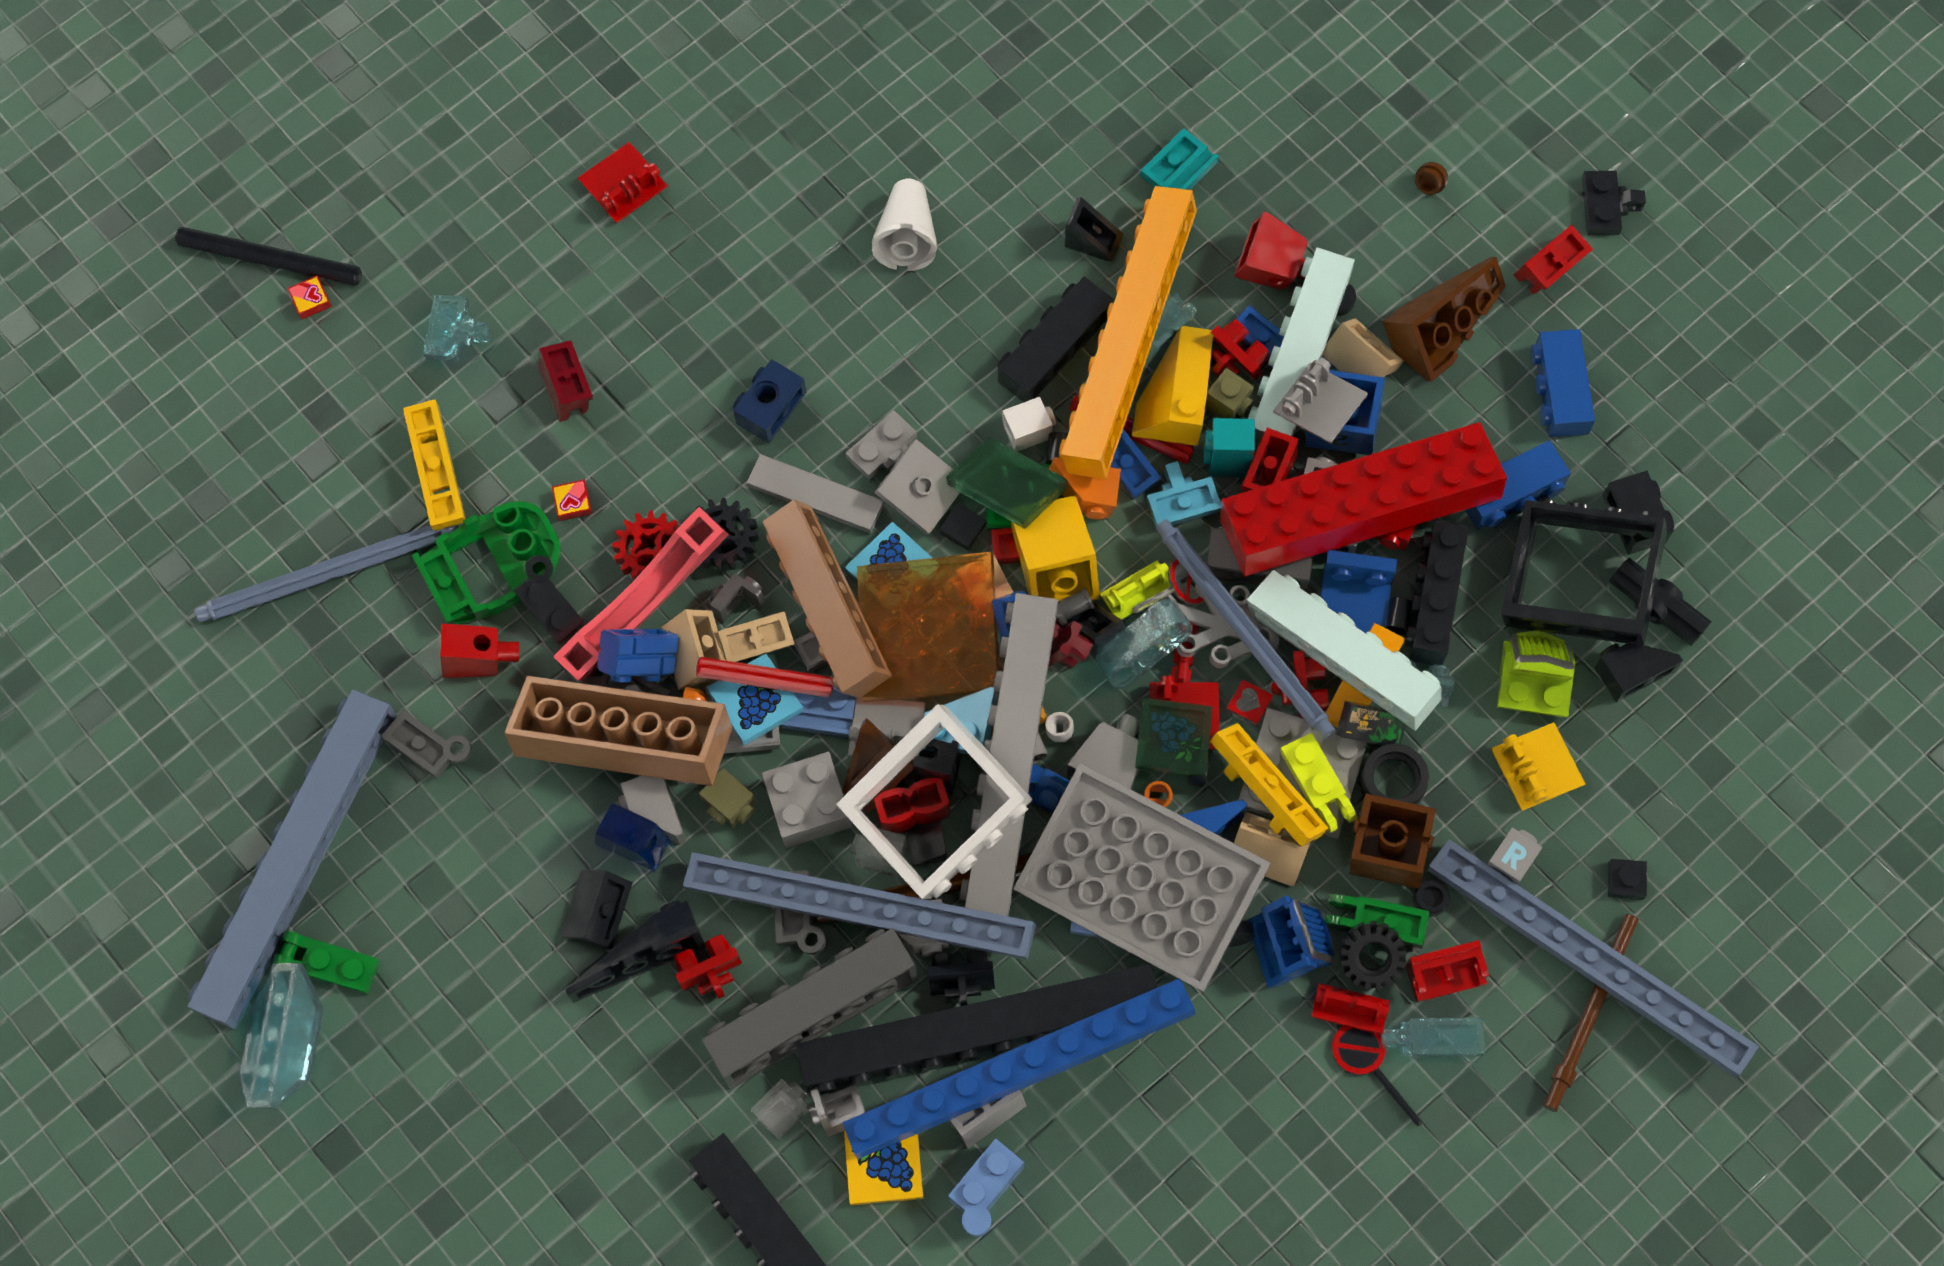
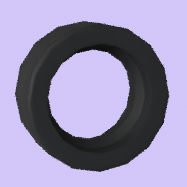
M1398 743L1383 745L1374 750L1363 765L1360 776L1361 792L1364 797L1365 794L1418 804L1428 787L1430 779L1428 765L1421 754L1409 746ZM1394 759L1408 765L1415 776V784L1412 791L1402 798H1391L1381 793L1374 783L1375 769L1380 763Z

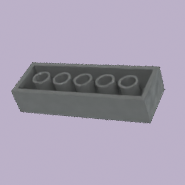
M894 928L887 932L884 929H880L872 933L865 939L867 943L856 950L850 947L841 951L834 957L835 962L827 967L816 966L802 976L803 981L792 987L789 984L783 985L771 993L772 999L760 1006L758 1003H753L739 1012L740 1017L727 1024L726 1021H723L711 1027L706 1032L708 1036L703 1038L702 1041L730 1090L798 1051L796 1043L822 1037L917 981L915 963Z

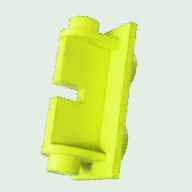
M1157 560L1100 593V596L1112 614L1123 620L1150 604L1155 594L1161 592L1169 593L1175 588L1169 577L1171 575L1169 567L1166 563L1160 564Z

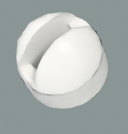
M1056 712L1051 714L1046 720V733L1053 742H1067L1072 737L1074 725L1072 718L1068 714ZM1057 724H1063L1062 733H1058Z

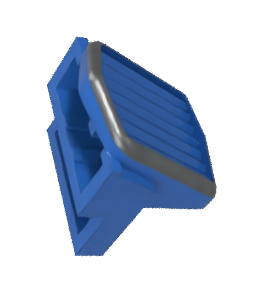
M1284 896L1261 908V913L1246 920L1253 925L1255 932L1253 943L1268 988L1279 987L1316 968L1327 967L1333 964L1335 960L1330 932L1319 909L1315 906L1295 900L1289 896Z

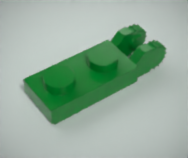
M1339 894L1329 895L1328 904L1337 908L1356 910L1354 919L1337 915H1326L1324 920L1326 926L1349 931L1351 928H1357L1358 924L1364 922V925L1370 924V921H1376L1380 925L1383 922L1388 924L1390 929H1395L1398 932L1404 945L1423 948L1429 911L1362 896L1355 898Z

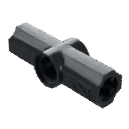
M1629 557L1621 564L1609 582L1637 603V608L1639 607L1646 570ZM1666 579L1657 580L1649 621L1654 624L1665 625L1692 646L1712 621L1683 600L1682 592L1672 582Z

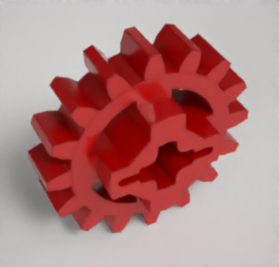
M649 510L647 518L643 519L639 513H635L636 521L634 523L625 519L623 522L626 530H616L615 532L617 539L620 541L612 543L614 552H617L614 559L617 565H622L621 571L624 575L632 572L633 581L655 558L673 533L679 528L676 520L668 523L666 513H662L658 519L655 518L653 510ZM631 540H633L634 547L629 550L631 554L628 555V547ZM649 545L650 547H652V548L655 547V548H654L653 550H651L650 548H648V547L645 548V547Z

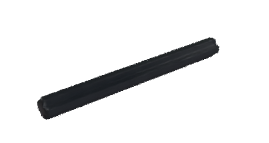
M179 227L175 234L177 244L187 248L311 276L318 275L320 278L351 285H359L362 278L361 268L355 265L186 227Z

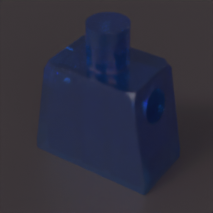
M611 803L595 833L596 845L654 872L671 842L657 823L614 803ZM650 839L653 840L651 847L647 849Z

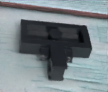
M1584 171L1582 175L1587 235H1620L1622 231L1621 216H1627L1629 211L1643 210L1646 203L1645 190H1627L1626 186H1618L1617 171Z

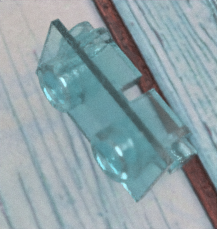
M1177 292L1166 301L1147 359L1153 353H1157L1159 348L1176 334L1181 326L1186 325L1195 318L1194 314L1197 312L1195 306L1190 302L1184 304Z

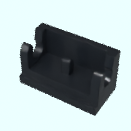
M933 739L925 747L935 748L938 751L937 757L930 758L915 757L913 762L915 783L927 778H940L943 781L946 793L953 794L961 764L960 744L955 740L952 743Z

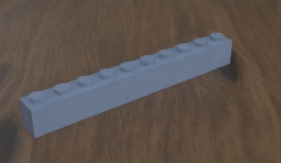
M353 689L349 697L341 701L337 710V720L332 729L329 728L323 735L321 741L322 748L317 758L311 760L305 771L306 779L301 789L296 790L289 802L290 810L284 821L279 822L275 827L272 835L273 842L268 852L263 853L256 865L257 873L251 885L248 884L243 889L239 898L240 906L234 917H230L225 923L222 931L224 937L218 948L212 950L205 964L206 971L201 981L196 982L189 993L188 1000L190 1002L187 1007L195 1013L236 1030L281 942L285 930H287L384 741L381 737L397 716L390 704Z

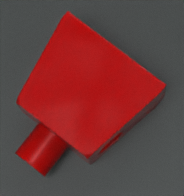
M1264 211L1251 225L1234 276L1278 290H1284L1296 277L1305 281L1306 277L1301 276V272L1306 260L1303 256L1308 244L1307 239Z
M441 624L440 658L442 678L498 675V662H519V642L499 641L498 628Z

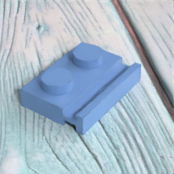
M833 685L830 697L793 692L803 706V712L781 724L782 729L849 738V729L853 724L857 697L841 693L835 685Z

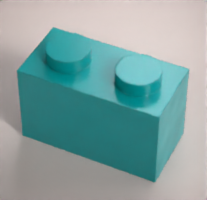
M1213 418L1212 430L1205 431V444H1203V464H1209V476L1246 477L1255 451V419Z

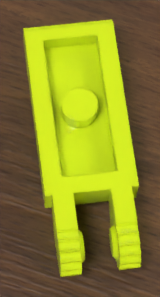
M1312 732L1280 748L1283 759L1309 805L1329 827L1328 832L1331 833L1338 829L1337 821L1327 805L1335 801L1342 815L1349 823L1358 818L1354 807L1345 795L1346 791Z

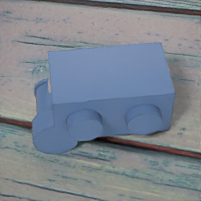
M996 1138L948 1195L949 1202L963 1213V1229L967 1234L977 1238L984 1236L989 1231L992 1222L989 1213L990 1209L1024 1169V1161Z

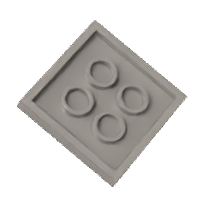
M1267 708L1256 744L1308 803L1283 759L1280 748L1311 732L1346 791L1345 795L1350 800L1367 742L1342 738L1336 735L1337 729L1329 737L1323 739L1316 730L1310 728L1305 719ZM1244 781L1239 800L1244 799L1248 804L1247 811L1273 819L1274 815ZM1335 801L1327 805V807L1334 815L1338 829L1331 833L1327 830L1323 835L1338 839L1344 816Z

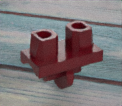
M1072 621L1061 629L1055 623L1049 667L1060 662L1072 669L1078 661L1082 663L1086 660L1094 642L1079 635L1082 625Z

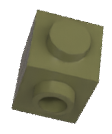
M1226 368L1207 391L1205 410L1217 418L1238 419L1240 416L1243 418L1254 403L1251 399L1254 386Z
M724 768L716 774L713 786L706 785L699 792L702 802L709 808L706 813L720 826L727 823L734 829L739 823L745 824L756 811L754 806L757 802L754 794Z

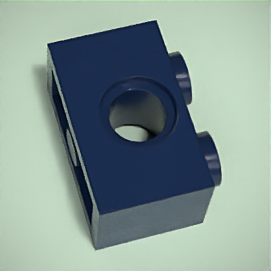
M771 359L765 368L760 367L757 370L746 393L742 392L735 400L733 412L736 424L765 442L770 443L807 393L804 378ZM766 396H772L775 398L770 403L760 402V400Z

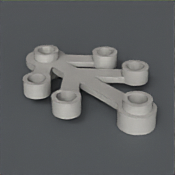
M1197 584L1195 585L1196 593L1204 599L1213 615L1179 604L1171 594L1165 592L1155 594L1148 606V613L1156 622L1167 623L1175 617L1208 629L1196 635L1186 633L1180 636L1176 644V650L1183 657H1191L1197 650L1228 636L1240 639V636L1231 628ZM1240 585L1234 586L1229 594L1260 633L1268 639L1273 649L1276 650L1279 644L1278 634L1249 614L1247 599L1250 597L1248 589ZM1240 594L1243 596L1244 600L1238 601L1233 597V595ZM1164 601L1168 603L1170 607L1162 608L1158 602ZM1242 640L1229 647L1216 645L1209 655V661L1216 668H1224L1230 661L1251 651ZM1182 642H1190L1193 648H1184ZM1215 653L1224 654L1226 660H1218L1215 657Z

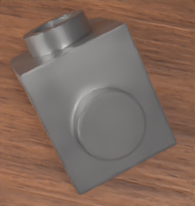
M734 573L724 586L720 585L715 589L710 598V608L714 617L725 623L744 597L758 607H761L765 602L761 591L762 587L754 579L748 576L743 579Z
M856 1085L825 1097H821L817 1088L810 1090L814 1101L813 1104L808 1105L815 1126L822 1124L827 1137L845 1131L842 1122L866 1112Z

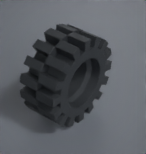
M1370 921V924L1365 925L1364 922L1359 923L1357 928H1351L1348 931L1347 937L1343 938L1340 949L1341 966L1347 978L1350 977L1352 983L1356 986L1360 984L1365 990H1370V987H1376V991L1383 990L1382 986L1388 985L1390 987L1394 984L1396 978L1400 979L1402 976V970L1406 966L1404 942L1399 937L1398 932L1395 929H1390L1386 923L1382 922V925L1377 924L1376 921ZM1372 942L1381 944L1388 954L1386 962L1381 967L1375 969L1364 966L1359 959L1361 948L1365 944Z

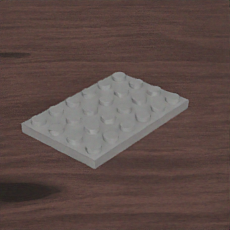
M1079 763L1013 890L1205 992L1271 863Z

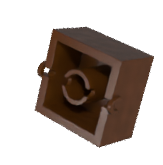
M1365 794L1360 820L1356 819L1353 834L1356 835L1351 855L1349 874L1420 889L1427 853L1431 851L1434 836L1431 835L1436 809Z

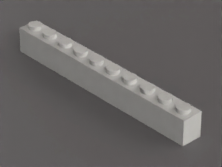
M1016 593L1015 602H1008L1005 623L1011 624L1009 637L1002 636L999 657L1005 658L1003 671L997 670L994 683V691L1000 692L998 706L991 705L988 726L994 727L992 740H985L984 747L1028 794L1057 616L1058 599ZM980 774L977 795L983 796L981 810L974 809L971 830L977 831L1010 799L988 774ZM1025 813L1022 815L1023 818L1017 823L1012 824L1010 821L1000 831L1003 837L990 849L984 847L975 855L978 860L971 867L970 879H963L960 901H966L965 908L1009 917Z

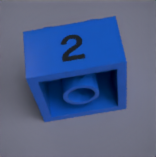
M1329 370L1331 374L1367 392L1368 395L1331 444L1306 431V447L1363 455L1373 454L1384 398L1385 378Z

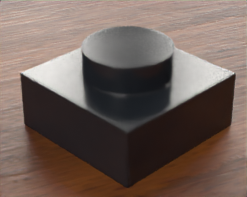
M1610 859L1608 862V897L1645 899L1647 896V861Z

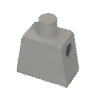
M1123 714L1116 728L1101 722L1068 763L1067 775L1072 777L1079 763L1132 790L1145 749V744L1135 738L1142 723L1128 714Z

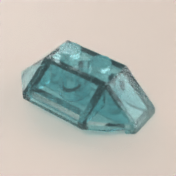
M301 963L273 964L270 970V977L263 984L253 1004L240 1069L242 1091L246 1097L244 1100L245 1108L276 1109L311 1078L324 1008L304 965Z

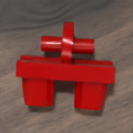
M1234 319L1223 329L1217 325L1211 331L1214 341L1227 352L1224 355L1219 349H1216L1211 354V357L1217 362L1213 368V372L1217 376H1220L1226 368L1239 375L1241 371L1234 365L1235 362L1254 380H1257L1262 375L1260 368L1270 357V352L1258 340L1244 352L1238 344L1249 332L1237 319Z
M1293 651L1295 676L1321 709L1327 711L1329 707L1327 689L1308 690L1307 681L1325 679V667L1311 657H1304V651ZM1275 682L1270 685L1271 693L1282 696L1283 705H1292L1291 700L1282 692Z
M722 934L705 942L711 958L701 963H698L692 949L685 950L674 956L679 972L675 975L683 991L697 986L701 996L715 990L718 999L725 997L721 987L734 981L729 970L741 965L742 962L735 947L731 948Z

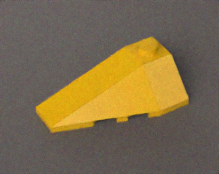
M1180 326L1136 404L1132 436L1198 446L1207 397L1213 341L1212 330Z

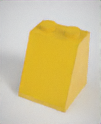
M1076 495L1010 510L1013 537L1029 595L1053 598L1060 601L1086 588L1092 601L1100 599L1096 553Z

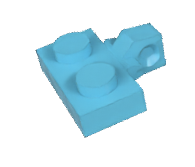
M1178 461L1165 465L1164 475L1167 484L1161 486L1162 491L1147 495L1146 499L1155 526L1166 519L1173 526L1221 512V502L1212 476L1193 482L1191 477H1183Z

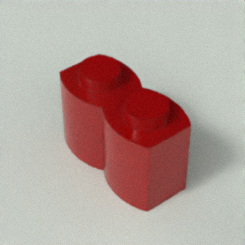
M940 778L920 780L908 789H889L874 798L877 816L884 834L903 833L911 829L916 823L926 825L938 822L950 814L949 800L943 781Z

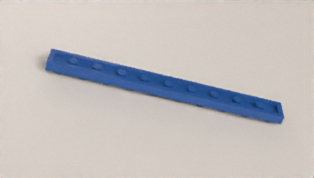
M1179 978L842 1123L858 1160L1196 1015L1195 1009Z

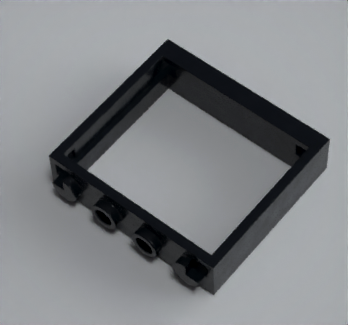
M1545 499L1544 502L1526 500L1501 613L1505 626L1644 646L1667 535L1665 517L1651 516L1649 511L1634 514L1625 513L1624 510L1616 507H1606L1604 510L1590 508V506L1583 503H1571L1569 506L1556 504L1549 499ZM1538 524L1652 538L1636 620L1521 604Z

